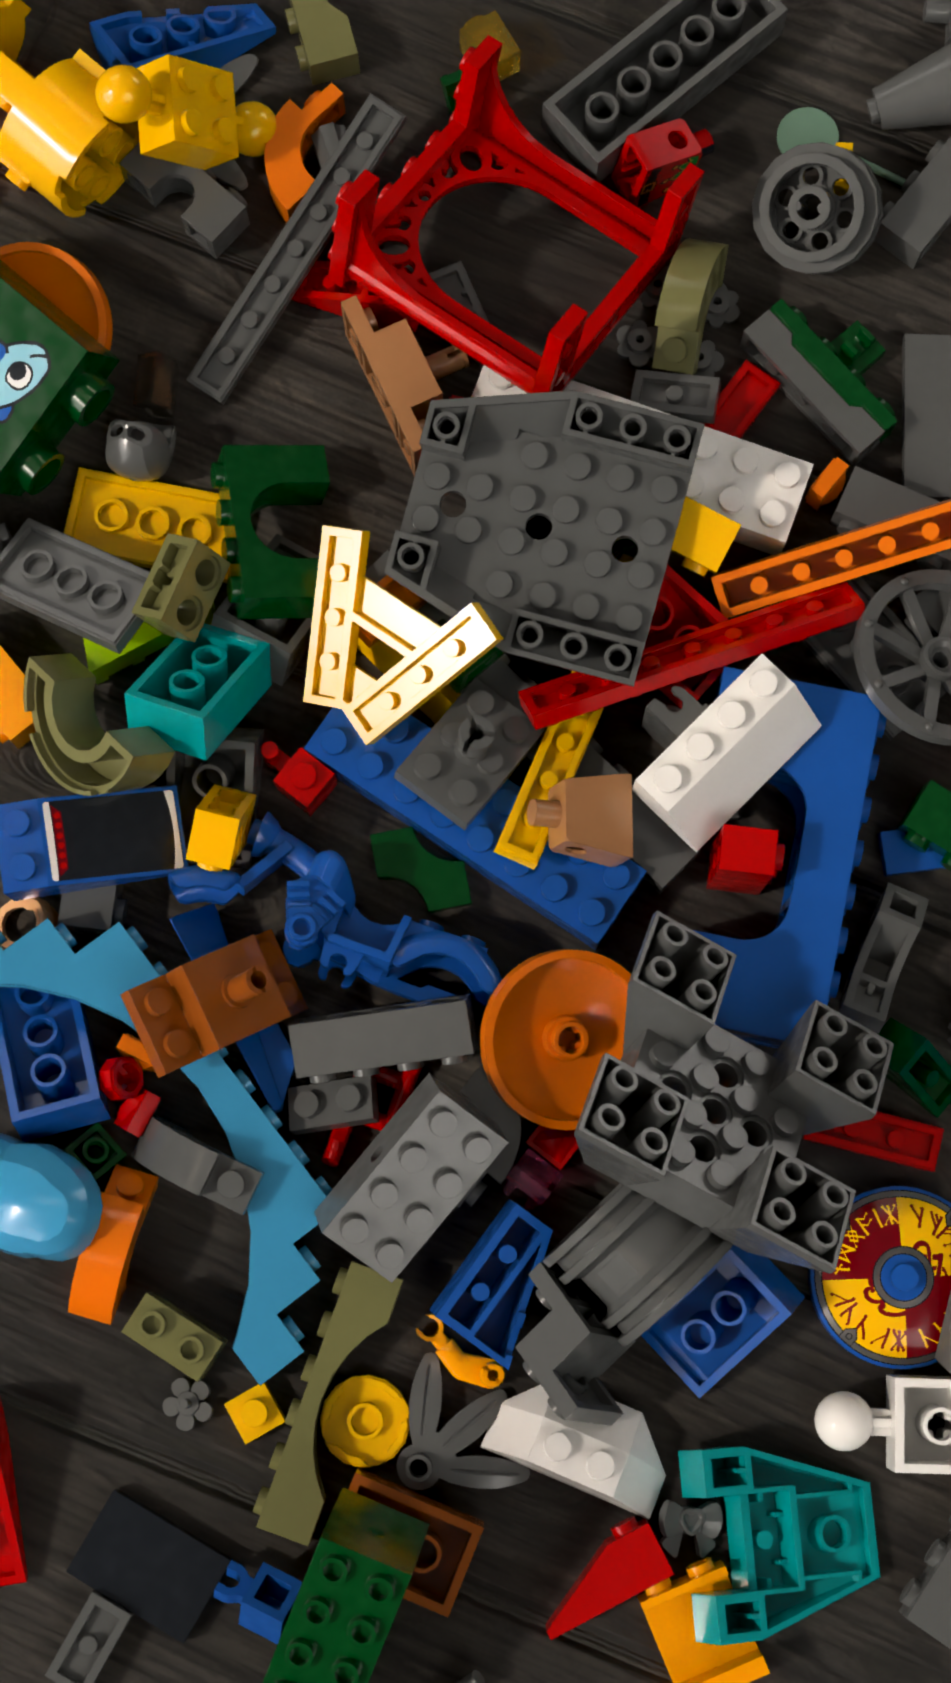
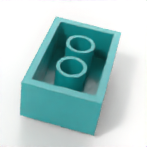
M206 623L201 628L195 643L175 638L124 693L128 728L149 726L173 750L207 761L272 685L270 643Z

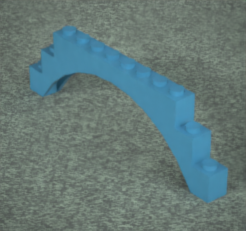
M48 918L5 950L0 946V987L27 988L77 1000L123 1021L135 1031L136 1028L120 994L168 973L160 961L152 966L142 953V951L148 948V945L134 926L125 930L120 922L116 923L76 954L71 948L76 946L78 942L66 926L61 922L54 927ZM0 931V945H1V944H3L4 942H6L7 939H6V937L3 935V933ZM222 1048L180 1069L200 1090L227 1136L234 1158L264 1172L247 1209L250 1226L248 1287L232 1345L234 1352L261 1386L304 1352L299 1344V1341L305 1337L302 1331L289 1315L281 1320L277 1314L320 1281L315 1274V1271L321 1267L319 1262L306 1245L297 1250L294 1243L318 1225L314 1211L332 1191V1188L322 1176L316 1180L311 1177L304 1165L310 1162L307 1155L295 1140L287 1144L277 1130L283 1126L282 1122L268 1104L261 1109L250 1096L256 1088L241 1068L234 1073L223 1060L229 1052L226 1048Z

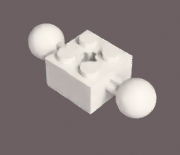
M886 1374V1408H870L863 1398L848 1391L831 1393L819 1403L814 1417L815 1429L820 1439L830 1448L838 1451H852L864 1445L870 1436H886V1468L895 1473L951 1474V1376ZM935 1413L937 1417L945 1420L944 1427L937 1428L936 1435L933 1434L932 1430L928 1429V1421L933 1419Z

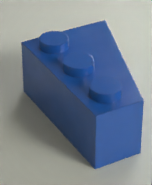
M508 1199L429 1310L435 1317L509 1370L514 1346L526 1317L525 1312L533 1286H536L528 1274L543 1261L553 1230L520 1205Z

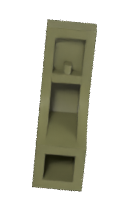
M687 238L677 248L668 268L657 308L654 326H658L652 368L690 375L697 374L705 321L714 293L723 284L729 244Z

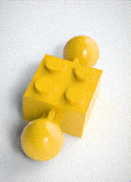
M167 54L138 68L124 64L112 66L102 73L96 84V102L101 112L107 118L122 124L138 121L141 155L207 170L238 158L239 153L250 157L264 155L265 144L273 137L276 130V115L265 104L257 101H247L235 107L232 72L171 54Z

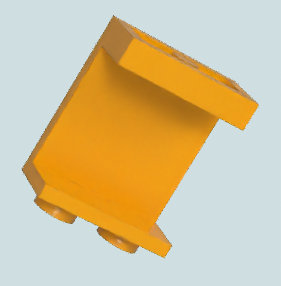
M711 1557L696 1561L686 1567L687 1575L673 1581L667 1578L646 1589L645 1593L637 1596L673 1683H750L770 1674L765 1659L755 1641L720 1646L700 1643L695 1640L691 1593L733 1589L728 1577L727 1568L721 1560L713 1563Z

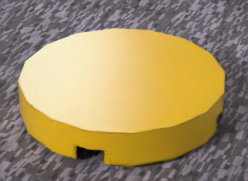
M371 1374L352 1376L336 1385L325 1399L320 1415L322 1436L329 1451L343 1463L359 1468L378 1466L394 1458L405 1444L410 1429L409 1405L402 1392L387 1379Z

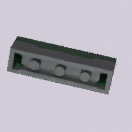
M781 298L770 310L768 309L743 331L739 347L761 370L781 383L779 389L853 467L874 450L879 443L881 444L891 435L898 420L894 417L895 413L890 404L881 397L876 398L865 387L866 383L862 375L855 368H847L837 357V352L831 342L823 336L818 337L808 327L806 317L797 307H789Z

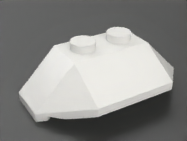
M541 1384L513 1396L501 1404L496 1420L485 1433L481 1448L643 1518L650 1519L666 1474L642 1412L615 1401L624 1414L612 1426L563 1420L550 1408L547 1401L549 1396Z

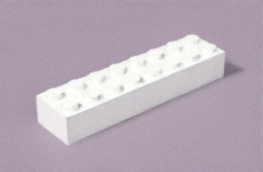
M483 365L471 397L526 394V392ZM573 380L563 390H575L668 414ZM704 426L686 496L741 524L734 542L775 555L781 553L785 546L814 464Z

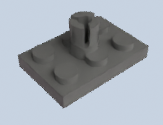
M475 677L399 766L394 778L465 831L540 741L546 729L535 730L525 713Z

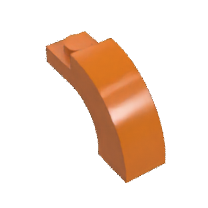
M332 82L323 91L317 90L312 93L306 100L302 110L289 99L276 114L275 133L265 144L264 163L270 194L277 211L286 223L315 180L304 166L305 156L313 144L311 135L318 130L319 126L331 122L335 123L346 113L344 94Z
M118 1164L115 1165L105 1192H101L103 1208L99 1228L91 1244L78 1257L70 1291L68 1313L108 1325L112 1324L126 1289L129 1265L140 1229L158 1187V1176Z

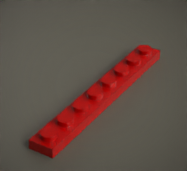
M844 581L645 648L634 687L574 672L518 691L520 704L535 730L553 726L561 721L587 712L597 711L602 707L628 698L638 697L643 693L669 684L679 683L684 679L713 669H720L725 665L745 658L761 655L766 651L783 645L802 641L807 637L824 631L843 627L848 623L859 620L865 610V603L848 582Z

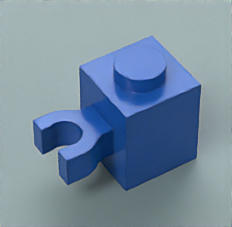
M231 1560L227 1566L226 1575L236 1579L239 1584L229 1588L218 1582L214 1589V1598L224 1603H240L238 1624L278 1645L302 1581L265 1562L262 1563L255 1578H252L241 1564Z

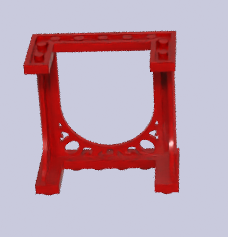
M488 35L477 48L471 46L461 59L459 69L462 71V76L454 91L453 98L457 101L455 110L449 118L448 125L442 131L436 130L433 132L418 158L412 156L407 161L402 170L401 177L394 184L391 182L387 183L380 192L378 199L380 178L366 169L354 182L349 180L341 187L335 201L338 205L337 217L331 229L334 233V240L328 253V259L331 260L328 279L341 288L350 279L354 280L526 393L563 391L675 254L705 171L690 162L668 188L658 219H655L549 151L529 133L511 109L500 84L497 67L503 44ZM471 151L480 158L482 167L476 171L465 168L460 160L463 152ZM492 160L496 162L495 166H501L504 169L496 170L492 168ZM451 167L456 175L452 178L444 177ZM484 182L519 185L547 197L639 257L588 319L587 311L574 303L550 330L541 357L456 302L438 287L427 272L419 250V230L428 211L446 194L467 185ZM424 196L429 198V200L423 201L421 199ZM402 221L410 225L407 230L398 229ZM386 241H399L407 245L408 250L402 254L390 255L382 252L379 246ZM410 265L413 267L414 272L409 274L404 269V266Z

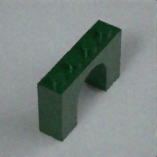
M223 445L218 462H212L211 484L213 488L219 489L220 500H217L216 520L218 526H224L225 538L222 539L221 553L222 557L231 563V576L227 580V596L230 603H235L237 619L312 618L319 558H291L272 551L256 535L252 526L251 516L257 511L273 505H321L330 484L324 445Z

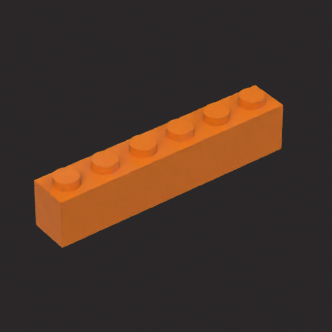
M951 499L713 574L711 581L721 613L726 618L950 549Z

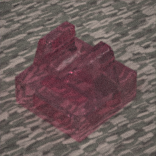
M528 1148L506 1176L507 1181L503 1191L509 1196L515 1188L521 1189L529 1196L523 1208L531 1211L539 1204L542 1205L564 1175Z

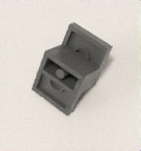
M540 1262L528 1276L538 1288L535 1291L536 1296L551 1311L515 1346L524 1359L523 1368L535 1382L541 1384L549 1396L547 1401L550 1408L561 1419L612 1426L624 1413L602 1384L599 1377L636 1341L634 1340L629 1345L623 1347L616 1340L621 1334L617 1326L614 1325L607 1330L600 1323L607 1313V1306L582 1279H573L564 1285L558 1278L564 1272L560 1266L552 1265L548 1268L543 1262Z

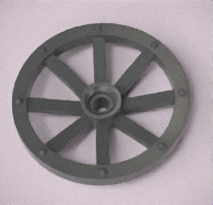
M938 569L912 571L889 581L865 606V610L857 622L854 634L853 652L856 670L865 692L877 709L890 722L921 740L951 746V725L936 722L941 686L951 696V597L938 636L933 638L914 592L918 590H939L951 593V571ZM898 597L901 600L919 646L877 623L885 606ZM874 640L915 662V665L882 676L875 658ZM918 679L925 682L921 716L905 706L890 689Z

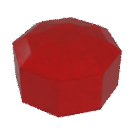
M133 1057L107 1059L99 1070L100 1090L110 1101L136 1098L144 1086L142 1067Z

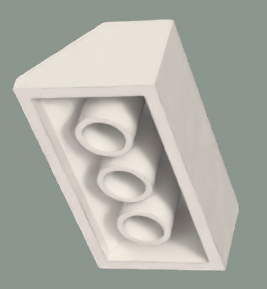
M762 653L635 780L632 791L697 853L722 828L723 824L822 725L796 685Z

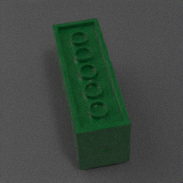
M342 1488L320 1537L262 1683H368L412 1577L430 1524L346 1488Z

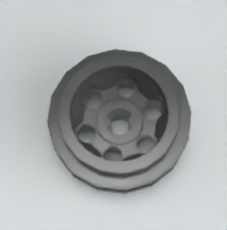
M825 142L797 145L776 157L759 178L752 201L754 230L764 251L783 267L811 275L838 272L858 261L875 241L883 218L882 189L871 167L851 150ZM817 169L819 172L818 181L813 185L807 184L805 174L810 170ZM839 179H845L849 184L848 192L842 196H838L834 191V185ZM788 190H791L793 195L790 197L788 206H783L785 195ZM817 196L821 201L817 206L820 214L817 218L810 220L806 216L810 209L807 202L809 199ZM848 211L853 215L848 228H842L838 222L839 216L843 212ZM789 222H793L799 227L797 236L792 239L785 229ZM824 233L828 238V244L824 249L818 250L813 244V239L817 234Z

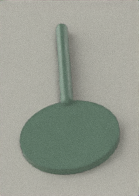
M801 107L789 112L781 120L776 135L777 145L782 154L802 144L825 142L835 145L836 142H839V131L835 121L826 112L813 107ZM860 157L871 167L873 173L901 187L906 181L905 178Z

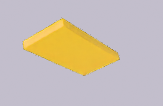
M81 467L78 469L64 534L136 566L150 569L168 533L197 539L221 557L222 539L225 538L224 526H218L216 520L217 500H220L219 493L155 481L138 482L126 479L118 474ZM230 567L223 580L224 583H227L228 577L231 576Z

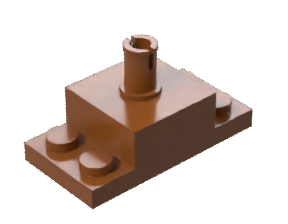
M272 929L255 936L254 934L120 994L158 1078L308 1009Z

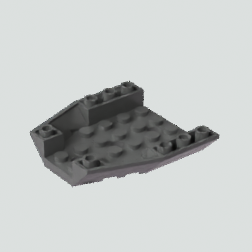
M575 390L431 400L419 442L422 449L400 531L395 530L384 574L451 618L470 603L479 602L504 638L495 646L504 653L634 687L705 424ZM450 494L461 495L466 500L465 511L457 517L446 516L441 511L443 499ZM536 516L545 517L552 524L551 533L541 540L531 538L526 532L527 523ZM620 539L632 540L638 548L637 556L630 562H620L615 559L612 554V547L616 541Z

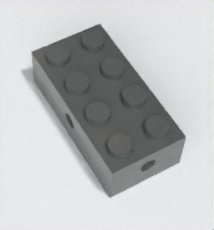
M428 1073L314 1211L322 1234L392 1283L509 1142L496 1122L432 1074Z

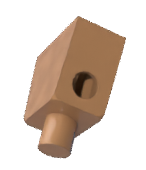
M632 774L564 779L549 789L548 800H530L527 808L528 824L530 826L548 827V844L553 852L608 867H616L633 858Z

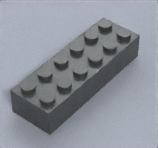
M670 0L543 102L541 127L586 175L600 183L614 171L628 135L679 119L782 35L788 8L780 0Z

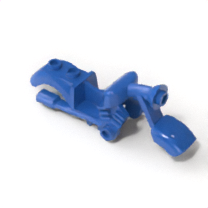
M268 811L263 821L257 818L254 820L247 838V843L253 845L251 857L267 856L242 876L232 870L208 871L200 868L198 865L183 867L168 873L170 889L178 902L182 904L208 902L226 905L239 893L243 896L278 868L285 865L301 878L287 881L286 923L284 930L286 940L283 945V955L288 964L298 968L310 965L313 960L319 961L318 977L321 981L326 980L327 974L331 969H341L345 975L341 983L343 989L350 988L356 977H359L382 990L414 1002L457 996L430 985L420 988L398 980L419 969L438 968L452 972L461 978L471 990L475 1001L481 1006L486 1007L489 998L502 980L498 968L487 954L488 948H485L486 943L470 935H461L460 937L444 932V928L438 923L426 919H420L418 923L412 921V917L407 915L403 916L400 924L382 925L369 921L355 907V890L344 858L333 850H324L317 853L306 843L284 831L277 819Z

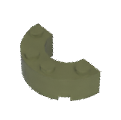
M72 653L30 656L24 677L23 701L24 712H32L36 732L29 734L39 760L57 783L75 794L93 796L140 789L153 783L162 775L169 766L175 751L149 726L110 730L105 733L99 724L94 706L96 676Z

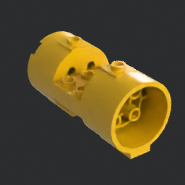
M0 0V107L8 113L0 132V162L9 168L5 176L23 191H26L31 186L66 216L72 218L84 216L86 212L85 206L94 200L102 205L124 183L125 180L119 163L139 142L138 121L128 124L117 123L107 118L101 112L96 102L95 89L97 81L105 69L80 48L73 58L53 64L36 78L17 63L16 59L25 36V18L32 9L22 0Z

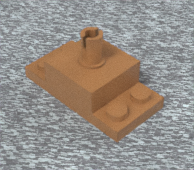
M355 295L340 302L345 335L415 477L422 451L419 442L431 400L443 399V393L436 380L463 368L470 367L466 353L454 345L425 357L406 318L379 330L377 320L371 308L368 306L363 309Z

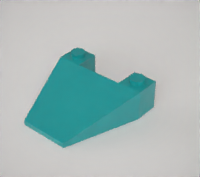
M744 1446L678 1451L682 1498L724 1497L733 1588L691 1593L696 1642L721 1646L764 1640L881 1577L870 1482Z

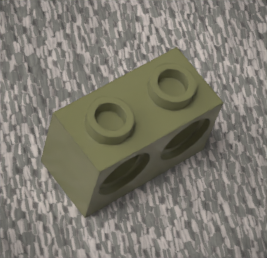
M168 533L131 613L164 635L195 643L231 563L197 539Z
M154 1291L146 1292L121 1331L197 1382L206 1377L228 1342V1339Z

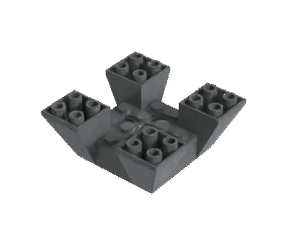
M657 910L652 916L628 982L622 1058L619 1060L608 1053L601 1057L574 1132L584 1164L641 1195L656 1200V1203L702 1228H709V1231L731 1242L748 1253L831 1274L837 1267L856 1190L796 1158L802 1135L870 1120L876 1115L894 1043L818 1000H815L809 1006L773 1056L715 1025V1021L737 955Z

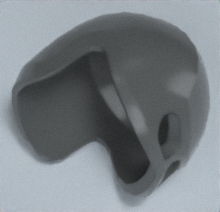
M121 419L113 420L108 428L105 448L106 462L109 468L126 479L138 482H149L161 478L167 472L173 460L177 437L176 426L158 425L144 421L127 422ZM123 427V432L117 435V429Z

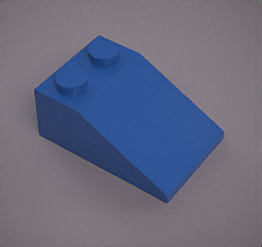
M733 1245L683 1298L641 1336L700 1399L796 1310L805 1297L769 1258L748 1253Z

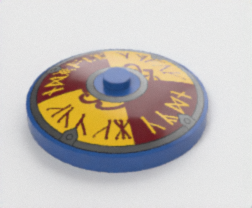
M907 1186L876 1188L854 1197L836 1270L829 1274L808 1268L809 1292L816 1314L829 1335L846 1351L868 1363L892 1369L921 1368L938 1362L935 1359V1354L951 1291L950 1202L929 1191Z

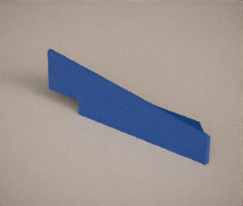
M214 903L169 919L191 961L229 945ZM279 1023L236 1042L275 1114L283 1110L286 1093L295 1071L291 1046Z

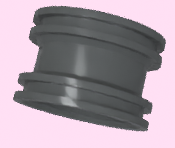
M619 1183L556 1245L542 1262L548 1268L557 1263L564 1270L558 1277L564 1285L573 1279H582L607 1306V1313L600 1323L607 1330L616 1325L621 1331L616 1340L625 1347L648 1330L683 1298L734 1244L709 1231V1228H702L656 1203V1200L645 1197Z

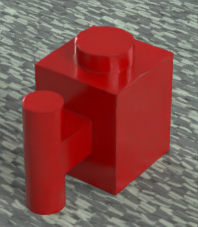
M272 741L265 742L261 747V753L267 766L278 772L277 776L273 779L276 789L311 817L338 784L335 773L302 747L297 750L292 758L280 750L277 744Z

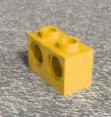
M214 784L195 810L186 859L197 862L200 868L208 871L230 870L247 844L257 795Z

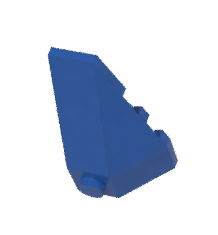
M256 3L208 6L203 14L191 15L181 14L180 8L166 9V16L142 18L141 11H127L89 22V29L100 62L105 70L122 64L138 68L167 54L215 68H221L276 34V26Z

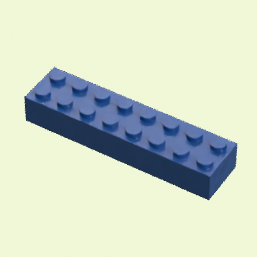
M332 707L304 747V750L335 773L338 780L409 827H413L415 831L460 861H464L466 865L592 949H597L644 879L647 870L630 859L616 867H608L556 853L550 850L548 841L535 870L493 852L521 787L507 779L464 831L394 778L396 770L431 730L430 727L409 715L375 744L366 745L343 710Z

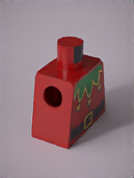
M680 118L630 134L625 140L611 178L622 197L640 208L665 195L668 188L690 162L697 166L702 157L713 153V138L706 129L692 133L686 121Z

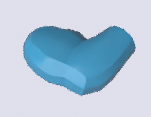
M0 1133V1250L22 1258H40L61 1262L78 1257L91 1244L99 1228L103 1208L100 1188L91 1172L75 1157L54 1145L25 1143L17 1138Z

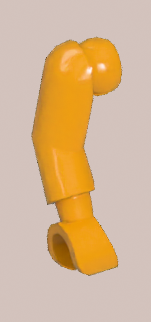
M425 1314L435 1320L437 1330L433 1335L426 1336L416 1328L417 1335L435 1346L437 1349L435 1353L453 1377L486 1389L496 1388L501 1382L503 1383L505 1372L501 1364L494 1359L463 1352L453 1338L449 1339L445 1335L442 1321L435 1317L434 1314Z

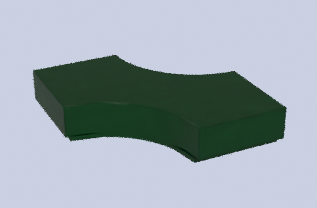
M413 827L370 835L378 879L398 880L410 885L422 896L429 913L472 905L464 861H447L433 856L418 842Z

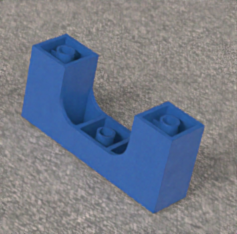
M724 666L716 685L713 702L745 670ZM792 679L790 680L796 685L822 726L766 782L785 795L792 806L795 816V832L778 922L771 933L750 940L693 930L737 955L715 1025L748 1043L777 1049L815 1000L828 1005L831 997L836 998L841 972L834 970L835 960L838 954L844 953L848 939V928L842 927V921L846 910L852 909L856 894V884L849 882L854 866L859 867L864 849V841L857 840L858 832L861 829L862 823H867L872 804V798L866 797L865 793L870 780H875L879 765V755L873 754V748L876 745L877 738H882L887 720L867 694Z

